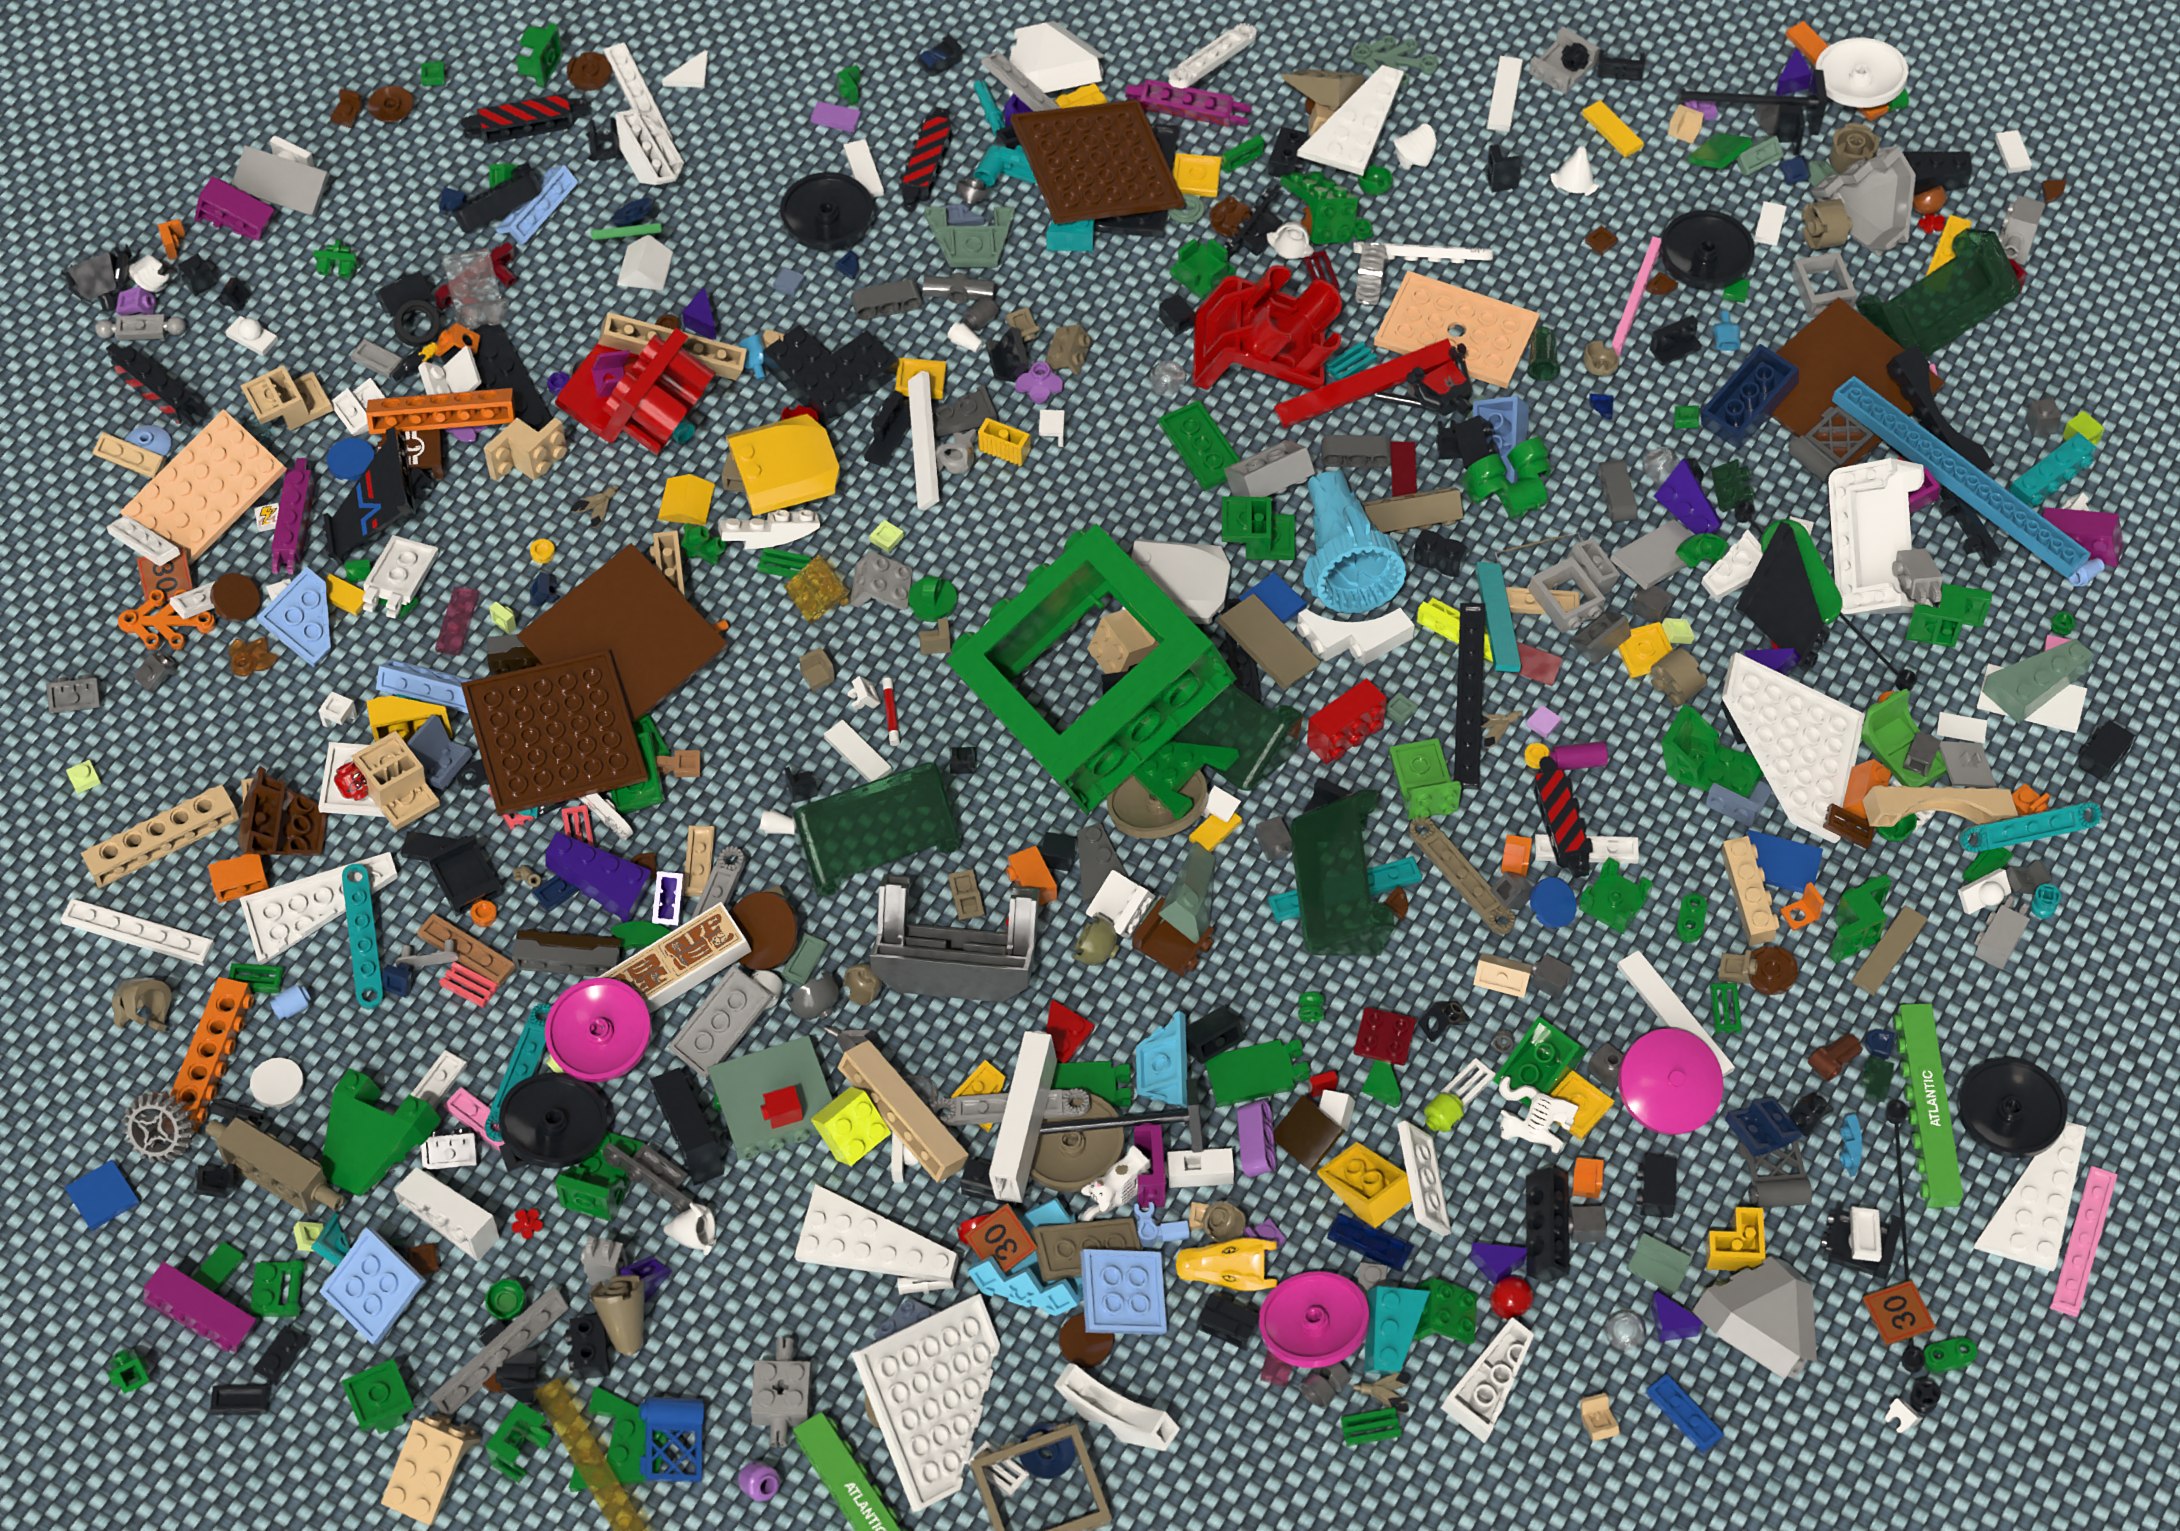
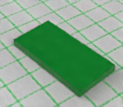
M1200 400L1158 418V425L1203 491L1228 481L1224 468L1241 460Z

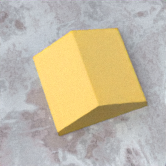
M691 474L667 478L658 520L706 526L715 484Z

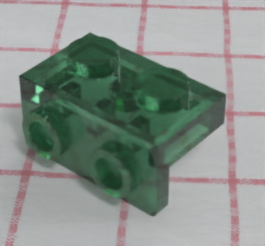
M1738 459L1711 469L1718 506L1723 513L1734 509L1739 501H1749L1754 505L1753 499H1756V494L1749 482L1752 479V475L1747 465L1743 466Z

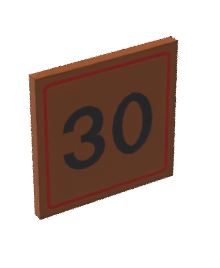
M185 547L178 548L180 555L162 566H158L144 556L136 558L145 602L149 600V594L153 590H161L166 598L165 602L170 601L171 597H174V593L178 590L190 591L194 589ZM156 596L154 600H159L161 596Z
M1008 1203L964 1235L980 1260L992 1255L1004 1274L1038 1249V1246Z
M1913 1280L1862 1297L1885 1346L1936 1329Z

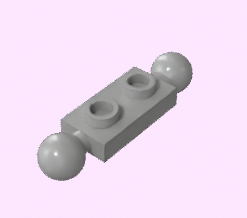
M164 314L117 316L116 324L106 319L100 320L95 326V331L101 338H109L115 333L117 341L164 339L165 331L172 335H180L184 332L186 325L184 320L177 316L171 317L166 322Z

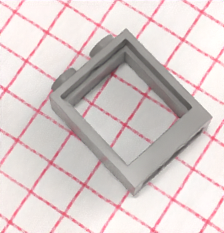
M1840 252L1826 253L1809 258L1803 257L1794 261L1791 275L1808 318L1818 316L1838 297L1854 309L1857 293ZM1834 270L1842 290L1815 295L1807 275Z
M1573 557L1531 577L1529 592L1561 633L1569 629L1574 630L1583 622L1589 619H1596L1603 613L1605 597ZM1573 579L1589 601L1565 612L1549 590Z

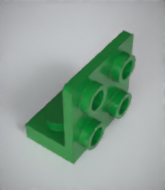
M1434 1277L1414 1287V1290L1430 1291L1413 1339L1420 1341L1434 1333H1438L1468 1345L1475 1342L1477 1294L1475 1292Z

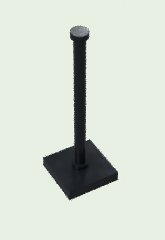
M1814 69L1807 97L1686 91L1685 88L1679 89L1678 96L1679 102L1694 100L1806 106L1809 135H1819L1828 103L1824 71Z
M1197 1079L1186 1080L1188 1108H1183L1181 1112L1041 1124L1039 1135L1135 1127L1144 1123L1157 1125L1184 1122V1125H1190L1192 1153L1203 1152Z

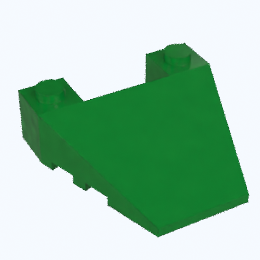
M349 1068L333 1092L321 1166L328 1183L361 1197L387 1175L385 1171L396 1161L401 1163L406 1158L405 1154L416 1144L418 1146L423 1144L441 1118L428 1102L410 1094L407 1095L394 1115L373 1107V1104L382 1092L369 1076Z

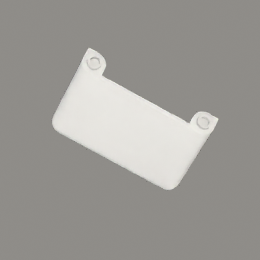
M1889 458L1838 468L1830 474L1828 483L1835 584L1843 599L1841 613L1847 615L1912 613L1915 604H1926L1933 607L1931 598H1926V602L1921 604L1916 599H1910L1906 590H1903L1899 578L1893 573V562L1896 561L1897 552L1912 550L1908 492L1916 491L1922 486L1924 482V468L1922 464Z

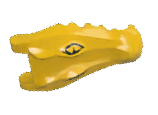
M1240 1237L1202 1248L1182 1249L1176 1258L1177 1275L1183 1280L1203 1281L1235 1291L1252 1292L1275 1288L1277 1286V1279H1264V1250H1277V1241Z

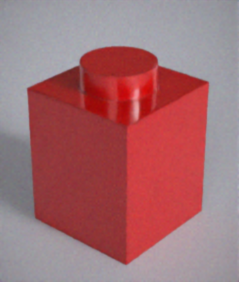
M794 1085L763 1094L764 1105H760L764 1121H770L772 1129L803 1120L801 1105Z

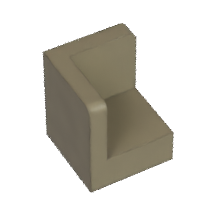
M948 618L938 619V630L919 632L921 655L950 652Z
M821 647L799 658L801 675L813 692L835 681L833 664Z

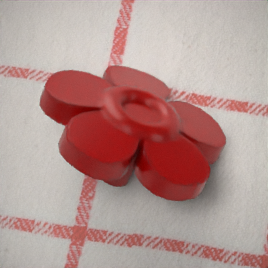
M1934 213L1925 215V219L1918 221V226L1923 228L1925 233H1932L1934 230L1939 232L1944 229L1945 217L1943 215L1935 217Z
M530 1209L528 1214L524 1210H518L515 1213V1218L518 1221L512 1224L514 1233H521L524 1239H531L534 1235L532 1229L535 1232L542 1230L543 1223L537 1220L539 1212L536 1209Z

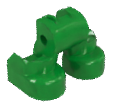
M1539 436L1520 443L1509 452L1507 458L1514 471L1517 472L1519 481L1510 483L1505 477L1506 467L1500 455L1492 454L1469 466L1461 479V483L1470 500L1478 505L1487 495L1494 492L1499 497L1510 520L1524 516L1527 510L1537 511L1547 503L1546 489L1538 473L1542 472L1547 477L1551 473V464L1547 459L1548 448L1542 437Z

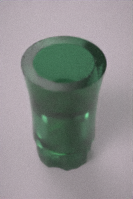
M1547 326L1537 327L1532 332L1527 373L1534 380L1550 381L1560 374L1555 333L1553 329H1549Z

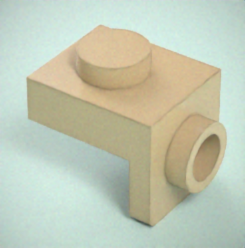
M1606 1393L1580 1400L1581 1420L1593 1442L1619 1435V1426L1609 1409V1399Z

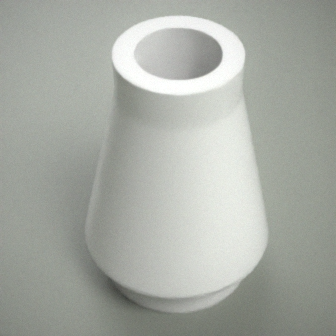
M958 321L953 324L947 335V338L951 339V343L972 350L975 353L981 349L984 343L965 323H959Z
M772 809L770 811L764 810L759 830L765 831V834L795 835L798 820Z

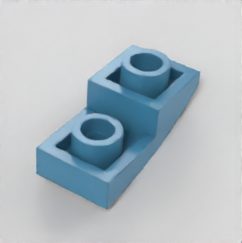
M1856 1114L1846 1116L1840 1128V1134L1844 1142L1842 1152L1839 1155L1840 1162L1844 1169L1847 1168L1850 1177L1856 1175L1862 1155V1136Z

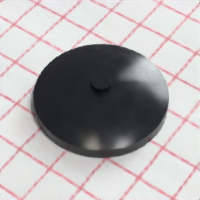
M836 172L811 174L796 181L785 192L780 204L781 222L786 233L794 241L805 247L817 250L839 249L856 242L869 229L873 219L872 198L862 183L848 175Z
M1696 210L1682 214L1668 224L1662 235L1660 254L1667 270L1678 280L1693 287L1718 289L1735 284L1748 273L1753 263L1755 245L1748 229L1734 217L1718 211Z
M1998 1058L1979 1065L1965 1079L1958 1097L1959 1117L1969 1136L1987 1151L2007 1158H2029L2045 1152L2059 1139L2067 1121V1102L2059 1084L2041 1067L2021 1059Z
M543 1073L530 1076L514 1085L505 1095L500 1106L499 1131L504 1143L517 1157L535 1166L565 1168L581 1163L598 1150L606 1133L607 1112L602 1099L588 1084L569 1075Z

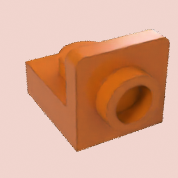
M180 219L158 224L160 236L169 260L178 257L175 249L179 247L177 239L185 237Z
M2026 783L2012 794L2017 813L2020 815L2049 809L2047 804L2051 796L2048 793H2045L2042 797L2039 796Z

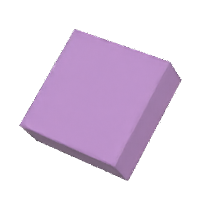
M1541 705L1527 720L1526 726L1547 739L1561 724L1562 718Z

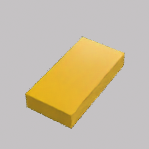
M329 574L324 580L326 582L327 601L358 616L366 603L363 601L365 591Z
M1234 812L1230 820L1224 822L1212 814L1189 835V841L1193 844L1195 842L1199 843L1211 853L1242 823V818Z

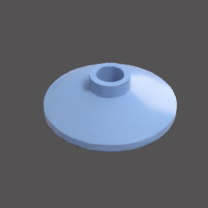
M154 425L138 427L131 431L124 440L164 457L169 454L172 445L167 431Z

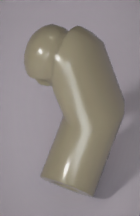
M526 865L513 869L515 881L524 880L527 885L532 887L540 884V877Z

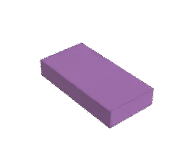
M818 101L811 116V123L854 133L861 118V111Z

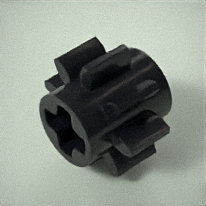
M1573 42L1571 47L1566 45L1562 50L1563 55L1560 59L1563 60L1562 63L1568 70L1577 71L1579 67L1584 69L1589 62L1587 59L1590 54H1588V50L1583 44Z

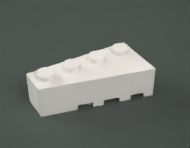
M416 1167L394 1190L400 1204L477 1262L500 1239L497 1231L498 1225L494 1221L493 1215L461 1196L449 1186L439 1182L429 1171L424 1172Z
M1513 1317L1441 1406L1442 1410L1483 1443L1486 1442L1493 1430L1534 1336L1532 1332Z

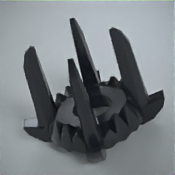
M610 117L611 132L605 131L604 133L601 131L600 134H597L594 120L590 119V132L586 133L587 138L590 140L589 150L591 155L587 157L590 161L596 162L597 160H611L613 158L622 159L624 157L619 147L617 124L614 117ZM605 141L610 142L612 144L609 148L606 149L601 148L599 146L602 142Z

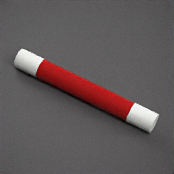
M884 678L882 684L890 745L898 746L900 739L893 683L891 678Z

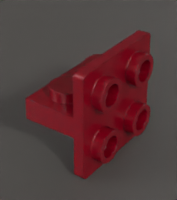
M1365 1007L1354 1047V1055L1404 1066L1409 1057L1416 1019Z

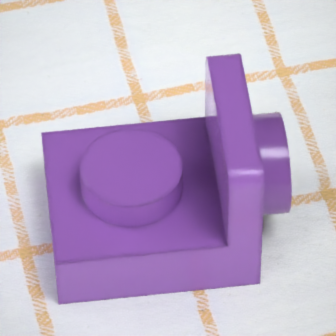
M1685 100L1683 102V106L1704 113L1703 120L1717 119L1718 111L1715 102Z
M141 286L119 292L116 313L120 316H127L137 312H141L144 315H154L156 297Z
M1270 1218L1252 1230L1249 1226L1246 1227L1243 1232V1237L1277 1241V1248L1285 1244L1286 1240ZM1264 1250V1256L1268 1255L1272 1251Z

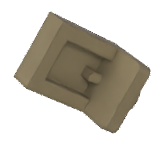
M1028 307L1005 316L1009 329L1010 327L1019 328L1023 343L1031 342L1037 338L1036 335L1041 329L1039 325H1035Z
M1746 949L1745 955L1722 953L1718 975L1719 981L1751 984L1752 975H1756L1758 969V960L1754 959L1752 950Z

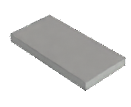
M244 146L231 186L247 192L251 197L315 217L330 173Z
M1672 519L1612 554L1610 560L1646 590L1688 566L1675 551L1685 539L1693 536V534L1675 519Z
M733 965L667 1048L704 1079L709 1080L707 1067L720 1064L725 1060L774 997Z

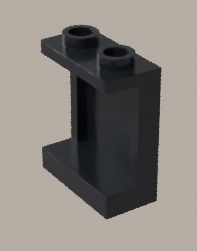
M474 835L460 837L454 844L446 848L439 847L433 850L427 857L429 867L456 917L470 911L472 906L480 901H491L503 895L501 884L498 878L494 877L477 845Z
M1838 1203L1836 1211L1830 1210L1826 1226L1831 1228L1829 1234L1824 1233L1820 1249L1824 1250L1822 1260L1886 1280L1903 1221L1892 1218L1890 1224L1880 1222L1882 1257L1879 1262L1852 1258V1249L1848 1242L1851 1233L1850 1213L1842 1210L1844 1204Z

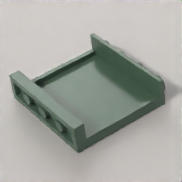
M809 1035L707 1067L709 1079L719 1101L738 1160L752 1159L759 1153L769 1150L777 1151L783 1148L784 1145L793 1142L801 1143L812 1136L820 1134L811 1118L833 1100ZM794 1085L801 1105L803 1120L772 1129L770 1121H764L760 1105H764L763 1094Z

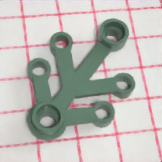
M1386 35L1382 40L1372 45L1364 42L1358 43L1351 51L1352 59L1357 63L1365 64L1373 74L1380 68L1375 61L1382 62L1385 66L1401 70L1398 65L1419 68L1426 75L1433 74L1438 68V58L1433 54H1425L1421 59L1400 56L1404 53L1414 54L1417 52L1418 43L1414 39H1407L1403 44L1395 47V38L1391 35ZM1382 49L1387 50V52L1380 53L1378 51ZM1405 72L1403 74L1404 81H1401L1400 88L1407 87L1409 84V75Z

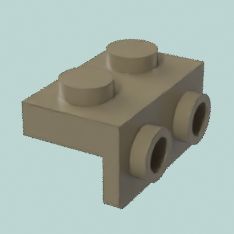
M1080 324L1056 328L1045 363L1052 370L1068 367L1074 375H1079L1090 346V336Z

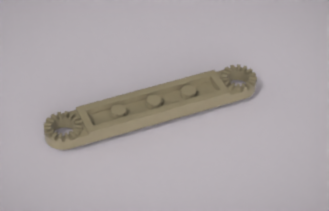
M1419 817V819L1415 818L1412 820L1409 827V835L1416 845L1493 932L1500 935L1510 933L1515 925L1514 913L1510 909L1503 907L1491 893L1489 884L1444 833L1434 825L1433 821L1431 822V819ZM1419 826H1424L1429 832L1426 835H1419L1415 829ZM1497 917H1505L1509 923L1506 926H1499L1498 923L1496 924L1495 919Z

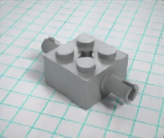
M2019 195L2015 204L2010 203L1997 241L2004 249L2003 253L2007 258L2014 259L2017 263L2025 265L2045 203Z
M783 1337L776 1339L775 1361L754 1362L751 1403L753 1425L771 1426L769 1446L777 1448L778 1437L780 1448L786 1447L788 1426H798L810 1417L811 1364L810 1362L792 1361L794 1340L787 1337L785 1348Z

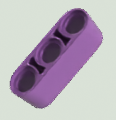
M1263 1099L1239 1106L1237 1116L1240 1155L1245 1175L1251 1178L1275 1171L1276 1158L1273 1122L1268 1102Z

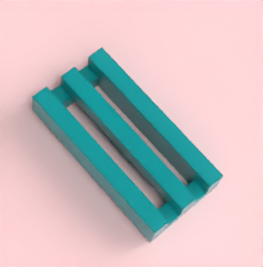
M1362 341L1326 363L1325 369L1339 381L1357 374L1375 363L1377 355L1375 353L1372 354L1369 347L1366 348L1365 343ZM1365 356L1367 357L1366 359L1362 360L1361 362L1355 365L1357 361L1364 358ZM1349 368L1348 370H1346L1345 372L1341 373L1340 375L1338 374V373H1340L1341 371H1343L1344 369Z

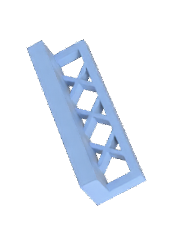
M565 165L549 168L538 181L542 192L515 207L495 230L499 234L510 233L519 244H525L577 185L578 181Z
M389 659L379 666L376 690L421 699L422 702L468 713L461 683L472 680Z

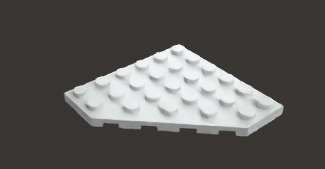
M1735 652L1730 658L1722 693L1724 703L1789 821L1835 844L1840 840V836L1823 828L1824 823L1827 821L1825 820V815L1828 814L1827 807L1832 803L1841 808L1843 807L1851 768L1856 763L1865 714Z
M976 1294L852 1353L913 1512L920 1511L961 1490L963 1478H961L964 1464L968 1463L974 1443L971 1441L975 1427H978L983 1410L981 1405L984 1392L988 1391L993 1373L991 1369L993 1358L998 1355L1000 1348L999 1340L981 1294Z

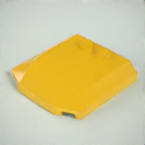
M808 414L726 435V441L739 471L753 516L836 493V483L840 474L837 458L826 429Z

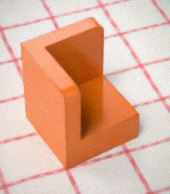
M1507 834L1501 867L1502 874L1512 872L1526 877L1532 838Z
M1576 1158L1573 1170L1572 1196L1599 1199L1603 1181L1604 1160Z

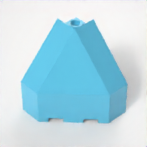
M1057 1198L1042 1205L1037 1203L1019 1218L1030 1236V1231L1033 1227L1076 1223L1074 1214L1069 1216ZM1035 1251L1005 1274L992 1255L983 1260H980L978 1255H976L967 1270L982 1293L990 1296L994 1294L1009 1298V1302L1025 1307L1033 1305L1045 1309V1313L1054 1316L1077 1306L1083 1296L1082 1277L1043 1281Z

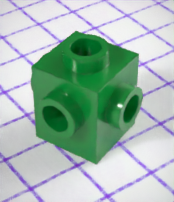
M127 1349L121 1350L108 1361L111 1370L107 1374L113 1386L119 1385L124 1394L135 1391L149 1382L145 1371L150 1368L143 1354L137 1356L134 1349L129 1351Z

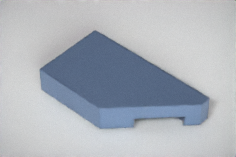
M963 204L939 206L946 208L947 226L984 225V217L974 214Z

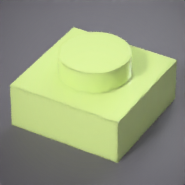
M883 520L869 535L870 542L890 553L904 537V531Z
M498 602L489 607L492 622L509 635L517 629L514 619L515 614L509 607H503Z
M1665 618L1662 623L1669 643L1691 644L1695 636L1687 619Z
M90 760L66 770L77 794L101 784Z
M298 1221L293 1227L298 1250L314 1251L311 1249V1246L322 1231L323 1224Z

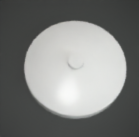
M1850 38L1836 42L1820 54L1816 63V69L1824 71L1827 96L1847 106L1874 107L1885 104L1895 99L1904 90L1907 83L1908 65L1903 55L1893 46L1875 39Z

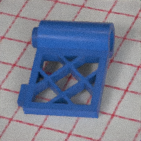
M646 1397L644 1402H640L639 1419H643L645 1424V1457H640L639 1475H645V1481L700 1483L702 1481V1422L704 1416L702 1399ZM652 1431L663 1432L670 1441L659 1449L652 1441ZM682 1433H694V1445L689 1450L677 1440ZM671 1443L684 1454L675 1463L663 1453ZM652 1449L656 1452V1454L653 1457ZM658 1456L670 1467L664 1474L652 1473V1462ZM685 1457L694 1464V1475H685L677 1467Z

